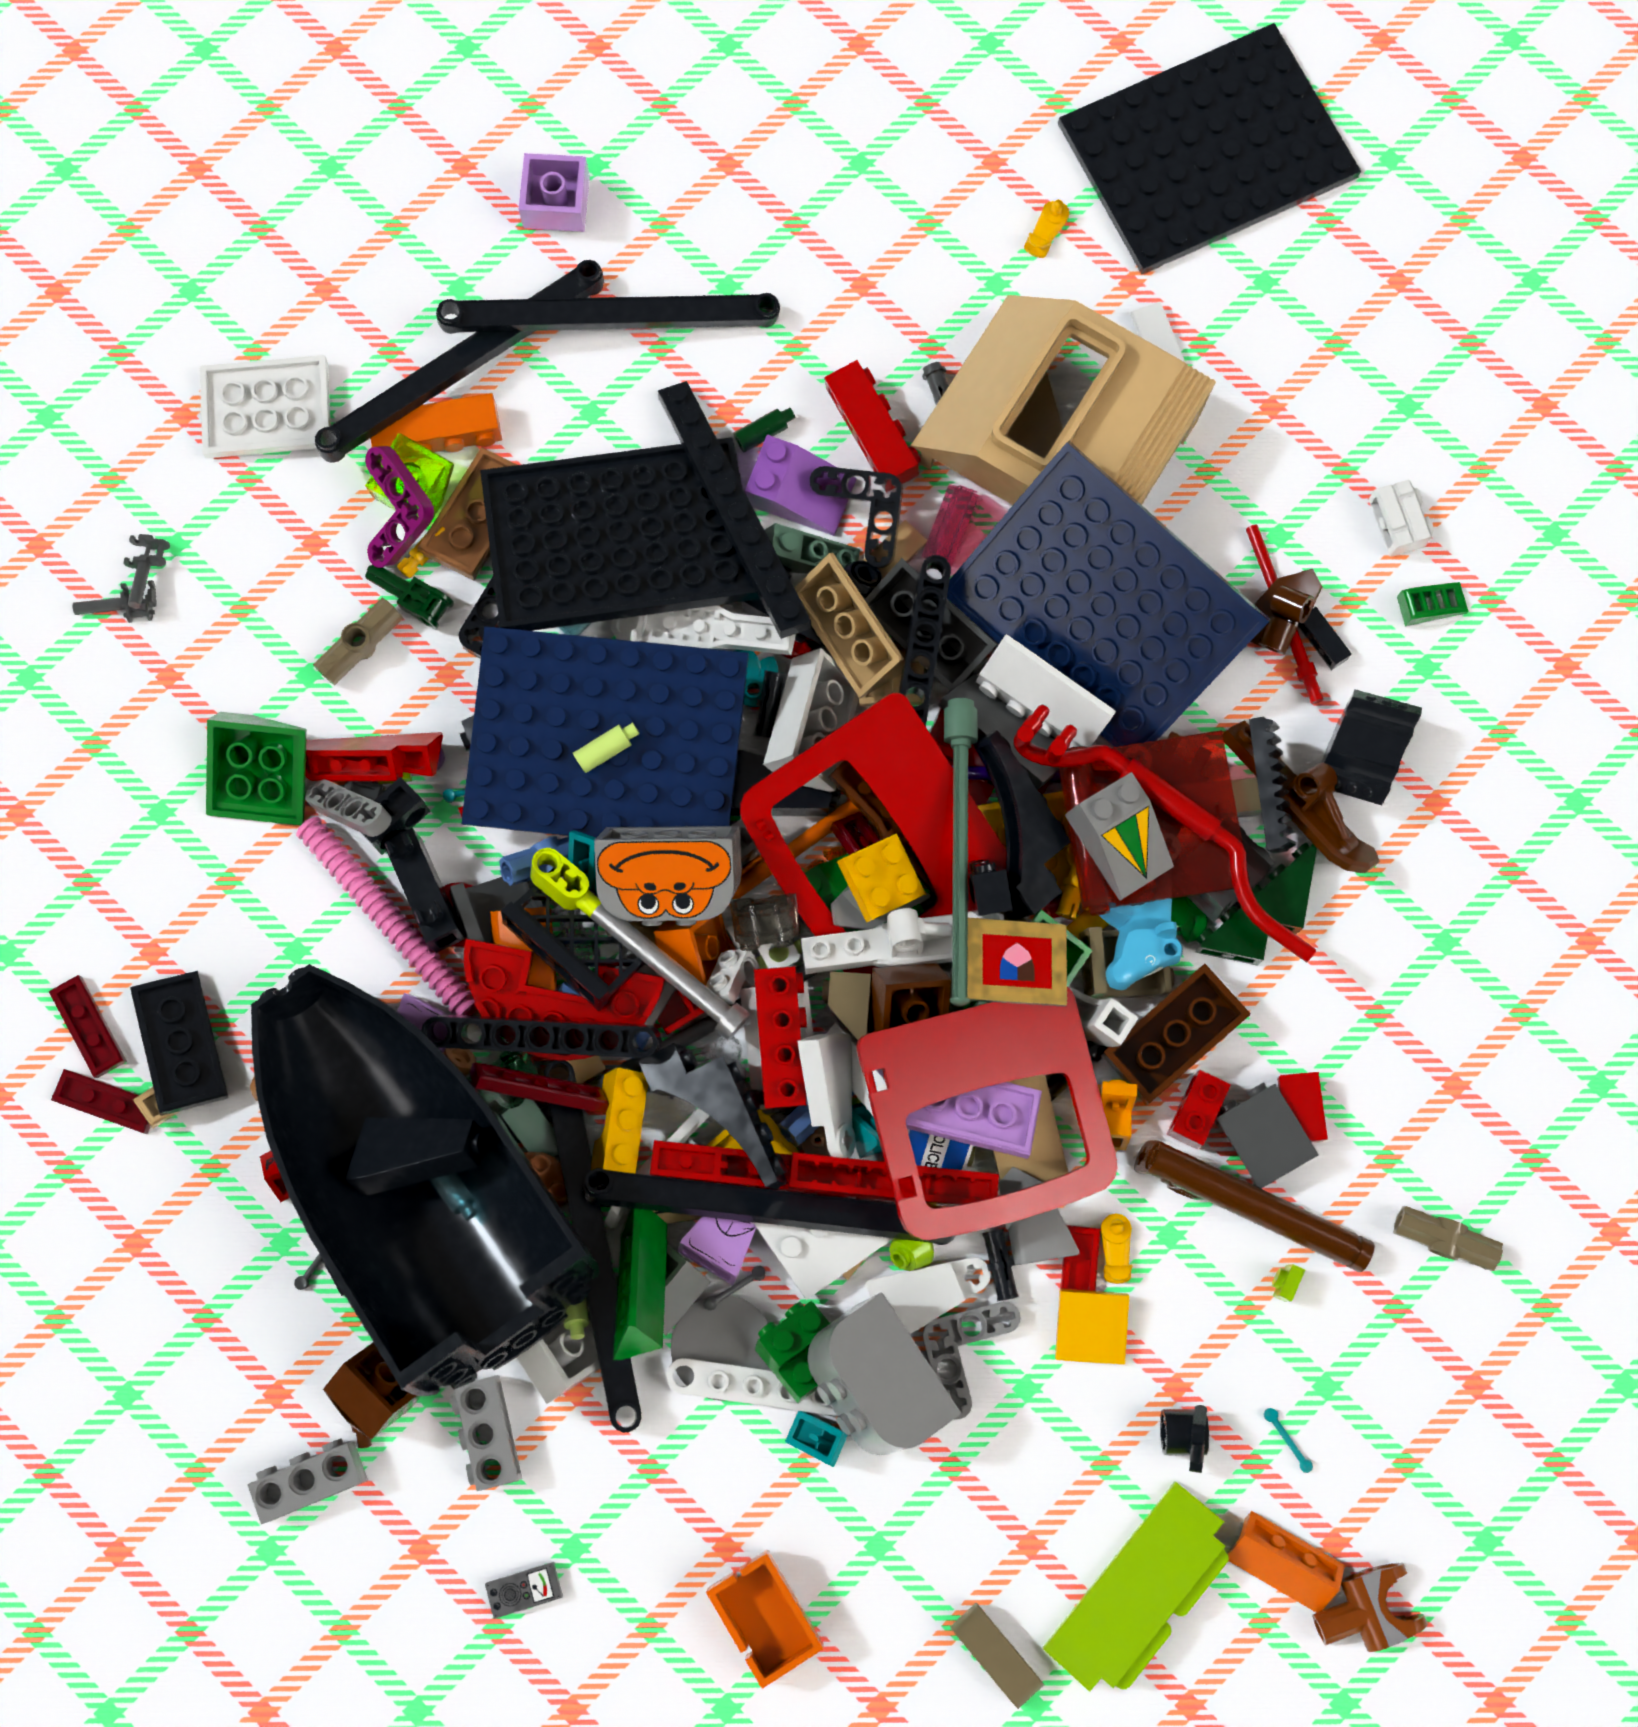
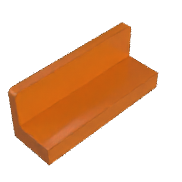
M1252 1510L1244 1519L1239 1539L1228 1552L1229 1562L1316 1613L1322 1611L1340 1591L1345 1568L1344 1564Z

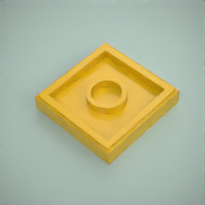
M1059 1289L1055 1359L1125 1365L1129 1294Z

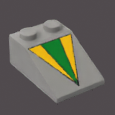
M1132 772L1079 803L1065 814V817L1119 901L1174 867L1152 804Z

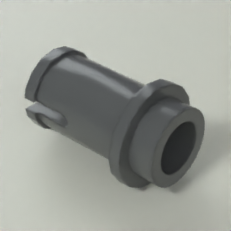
M933 362L923 368L924 374L922 378L928 382L934 403L937 405L942 397L940 391L945 393L949 384L944 374L946 367L941 366L940 362Z

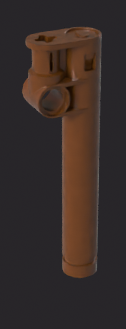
M1159 1140L1146 1141L1136 1157L1134 1164L1135 1172L1151 1174L1160 1178L1162 1183L1167 1184L1168 1189L1182 1196L1195 1200H1206L1333 1261L1346 1265L1357 1272L1364 1271L1373 1257L1375 1248L1373 1241L1363 1236H1358V1234L1175 1149Z

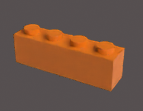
M493 393L423 404L370 438L372 447L389 446L395 450L400 459L409 456L427 457L433 452L444 450L457 452L464 447L473 445L486 447L503 440L498 408Z

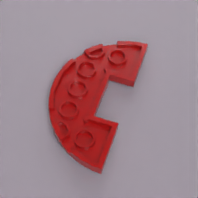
M470 938L465 939L464 970L466 982L469 983L470 991L475 1001L474 1004L481 1016L645 1024L657 1006L666 982L662 976L636 972L609 998V1003L599 1012L581 995L528 985L534 955L533 951ZM598 966V976L606 984L610 985L619 976V968ZM504 1025L501 1029V1036L506 1039L505 1041L513 1043L516 1036L514 1029L509 1025ZM538 1027L535 1030V1039L539 1044L547 1045L550 1039L549 1032L544 1027ZM572 1028L568 1035L569 1041L572 1045L580 1047L584 1042V1035L579 1029ZM606 1030L602 1036L603 1043L608 1048H615L618 1045V1036L615 1032ZM526 1052L551 1060H579L594 1056Z

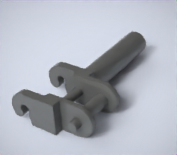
M139 534L138 540L134 535H130L129 542L135 546L146 547L144 555L133 556L132 562L128 557H125L123 561L125 566L136 569L128 600V606L134 609L141 607L151 566H165L166 560L163 558L164 550L170 548L168 541L154 539L153 535ZM150 550H157L156 555H149Z
M148 580L150 588L147 589L145 599L142 600V604H145V610L133 611V608L128 606V586L126 583H121L120 586L123 591L120 592V597L73 602V612L75 615L125 609L126 613H123V616L127 618L128 623H132L133 618L147 617L149 621H152L153 615H155V610L152 607L157 606L155 583L153 580Z

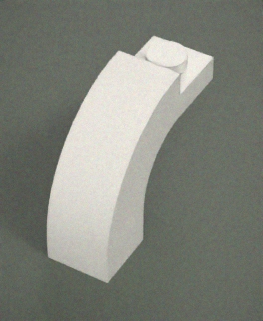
M1069 985L1075 996L1086 1040L1107 1047L1120 1046L1139 1017L1112 997L1105 1000L1095 999Z

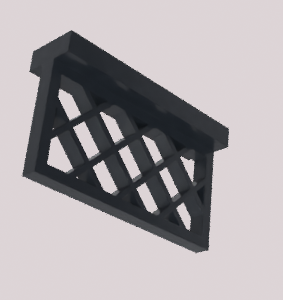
M534 885L514 904L509 902L501 910L502 923L600 1012L609 1003V998L646 963L640 958L623 959L622 944L614 937H598V924L589 916L574 915V910H570V915H550V900L553 899L545 893H540L542 890ZM532 900H546V915H531L524 907ZM539 922H546V928ZM550 922H570V937H555L550 933ZM574 922H594V937H574ZM564 944H570V950ZM574 944H594L595 959H579L574 954ZM598 944H619V959H598ZM588 966H595V973ZM598 966H619V976L608 985L598 976ZM623 966H629V967L623 972Z

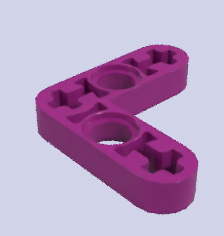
M389 446L372 447L367 451L365 457L366 467L396 509L394 514L370 541L367 548L370 563L375 567L381 568L395 565L432 522L434 506L395 450ZM398 477L404 485V491L401 495L396 489ZM398 524L404 529L405 535L403 540H400L397 536L396 529Z

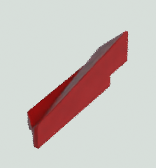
M432 732L307 740L306 777L310 781L323 779L328 781H396L399 777H403V772L434 776L437 770L443 733Z

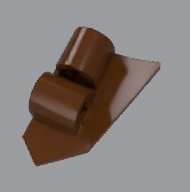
M1313 568L1278 578L1254 603L1259 610L1270 618V621L1250 641L1251 643L1282 655L1286 654L1299 624L1304 623L1308 619L1323 587Z

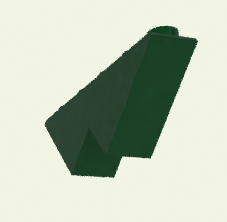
M1307 842L1291 854L1295 860L1286 867L1281 863L1268 875L1271 882L1263 889L1259 884L1252 889L1261 907L1271 917L1295 934L1304 928L1317 847L1314 844L1310 846ZM1232 906L1219 918L1223 923L1219 928L1213 931L1209 927L1195 939L1199 944L1195 953L1257 966L1264 960L1268 935L1251 922L1242 908L1238 910L1235 906Z

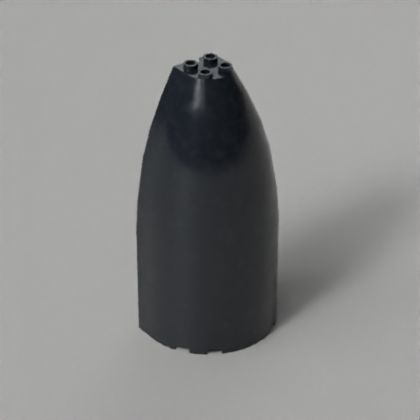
M310 964L298 968L289 975V983L280 990L270 988L263 992L257 1001L251 1004L252 1056L256 1095L266 1139L289 1198L309 1238L401 1389L418 1396L437 1395L441 1391L439 1387L450 1385L453 1390L474 1382L478 1377L477 1372L490 1368L494 1371L523 1354L569 1317L566 1309L570 1305L582 1303L593 1287L589 1281L598 1277L599 1266L497 1113L473 1083L420 1029L386 1003L353 984ZM366 1117L473 1119L489 1135L487 1149L483 1153L480 1166L477 1168L371 1195H361L345 1180Z

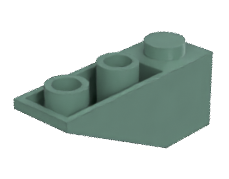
M777 523L765 529L782 565L791 569V573L808 575L829 553H834L843 568L850 562L859 561V548Z

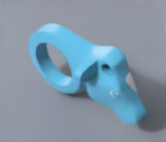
M1098 867L1093 881L1088 884L1090 887L1086 895L1092 909L1108 924L1118 929L1119 932L1114 959L1106 969L1107 983L1113 989L1125 990L1139 979L1180 962L1183 950L1176 936L1177 922H1171L1172 884L1169 870L1155 878L1156 894L1151 900L1142 905L1131 906L1122 904L1113 898L1107 889L1106 879Z

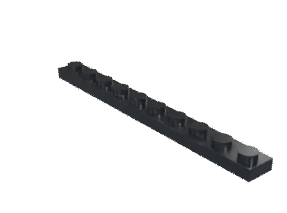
M684 381L658 390V399L780 639L810 629L811 619L688 382Z

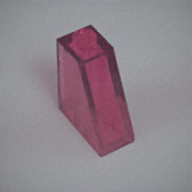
M949 483L921 557L926 559L932 555H940L947 559L951 568H953L985 494L957 483Z

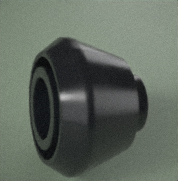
M866 561L850 562L844 568L864 599L883 579L879 569Z

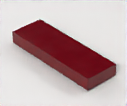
M77 975L48 991L94 1078H99L127 1062L82 976Z
M63 1069L51 1101L143 1134H148L151 1127L133 1101L139 1095Z

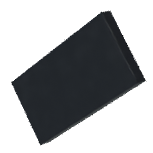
M198 970L130 987L160 1116L228 1099L229 1096Z

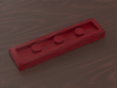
M477 1062L472 1063L469 1072L474 1086L481 1090L606 1114L609 1106L600 1087Z

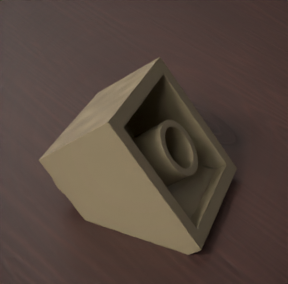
M830 971V980H823L822 1000H824V1004H828L830 1011L858 1041L862 1036L870 1033L869 1015L872 975Z

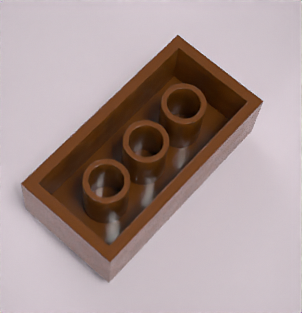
M1203 964L1139 1020L1120 1046L1107 1048L1101 1056L1123 1081L1129 1084H1137L1138 1098L1145 1105H1148L1248 1018L1251 1013L1206 964Z

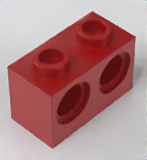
M1202 1070L1194 1073L1166 1135L1195 1149L1204 1146L1231 1084Z

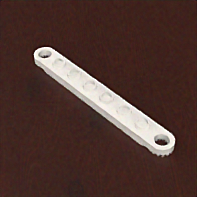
M679 1358L673 1361L667 1370V1383L673 1391L679 1394L838 1416L832 1406L827 1405L821 1399L817 1390L800 1403H797L771 1370L690 1358ZM679 1366H688L694 1372V1380L688 1386H681L675 1382L674 1372Z

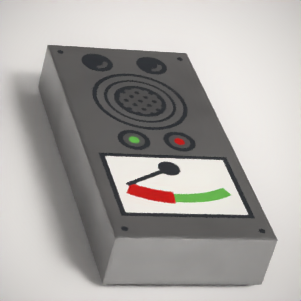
M554 1562L485 1583L493 1619L563 1597Z

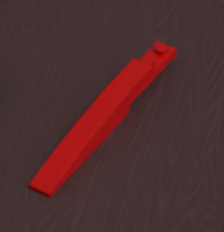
M654 1140L651 1176L858 1200L896 1201L886 1164L881 1161L837 1158L792 1152V1155L775 1153L779 1154L786 1164L787 1173H785L788 1184L778 1189L765 1187L754 1164L743 1149ZM916 1165L927 1205L956 1206L998 1196L999 1174ZM910 1177L899 1178L904 1199L914 1196Z

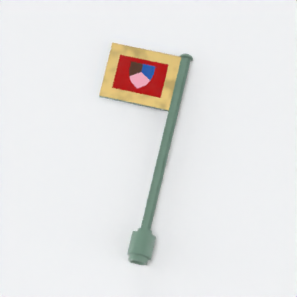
M951 699L947 702V707L944 709V742L950 744L953 749L952 998L949 1000L955 1006H964L970 1001L1065 1007L1067 1006L1066 925L968 918V749L978 741V709L974 707V701L971 699Z

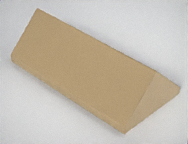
M829 553L795 587V590L811 619V625L858 697L861 698L902 674L904 658L834 553Z

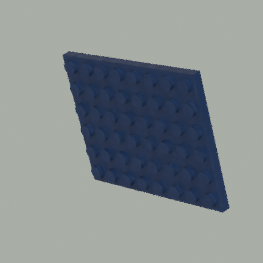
M1070 441L1066 442L950 578L947 599L995 642L1000 644L1007 634L1114 709L1116 713L1100 735L1122 755L1133 746H1140L1149 750L1270 621V618ZM1137 756L1135 759L1138 761L1141 756Z
M484 626L461 824L569 836V832L575 830L596 838L606 827L730 826L749 653ZM633 722L640 734L630 740L632 745L585 773L573 752L615 726L620 725L623 729Z

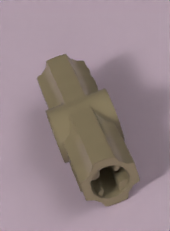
M382 597L357 622L345 626L341 632V638L313 666L335 686L361 660L368 659L374 654L376 645L404 619L403 616L389 601ZM365 637L363 644L357 647L352 646L355 638Z
M1402 1206L1394 1222L1393 1234L1428 1247L1427 1250L1439 1256L1452 1260L1460 1259L1489 1271H1495L1500 1263L1503 1254V1243L1470 1231L1468 1226L1445 1217L1436 1218L1412 1207Z

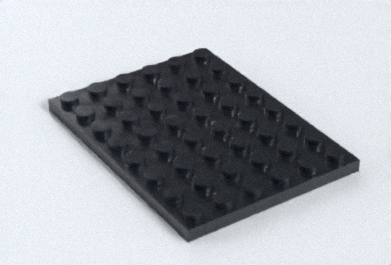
M1275 23L1083 106L1058 119L1059 128L1141 275L1357 179L1361 173L1358 164Z
M733 437L717 439L742 486ZM682 444L480 470L500 628L534 631L760 599Z

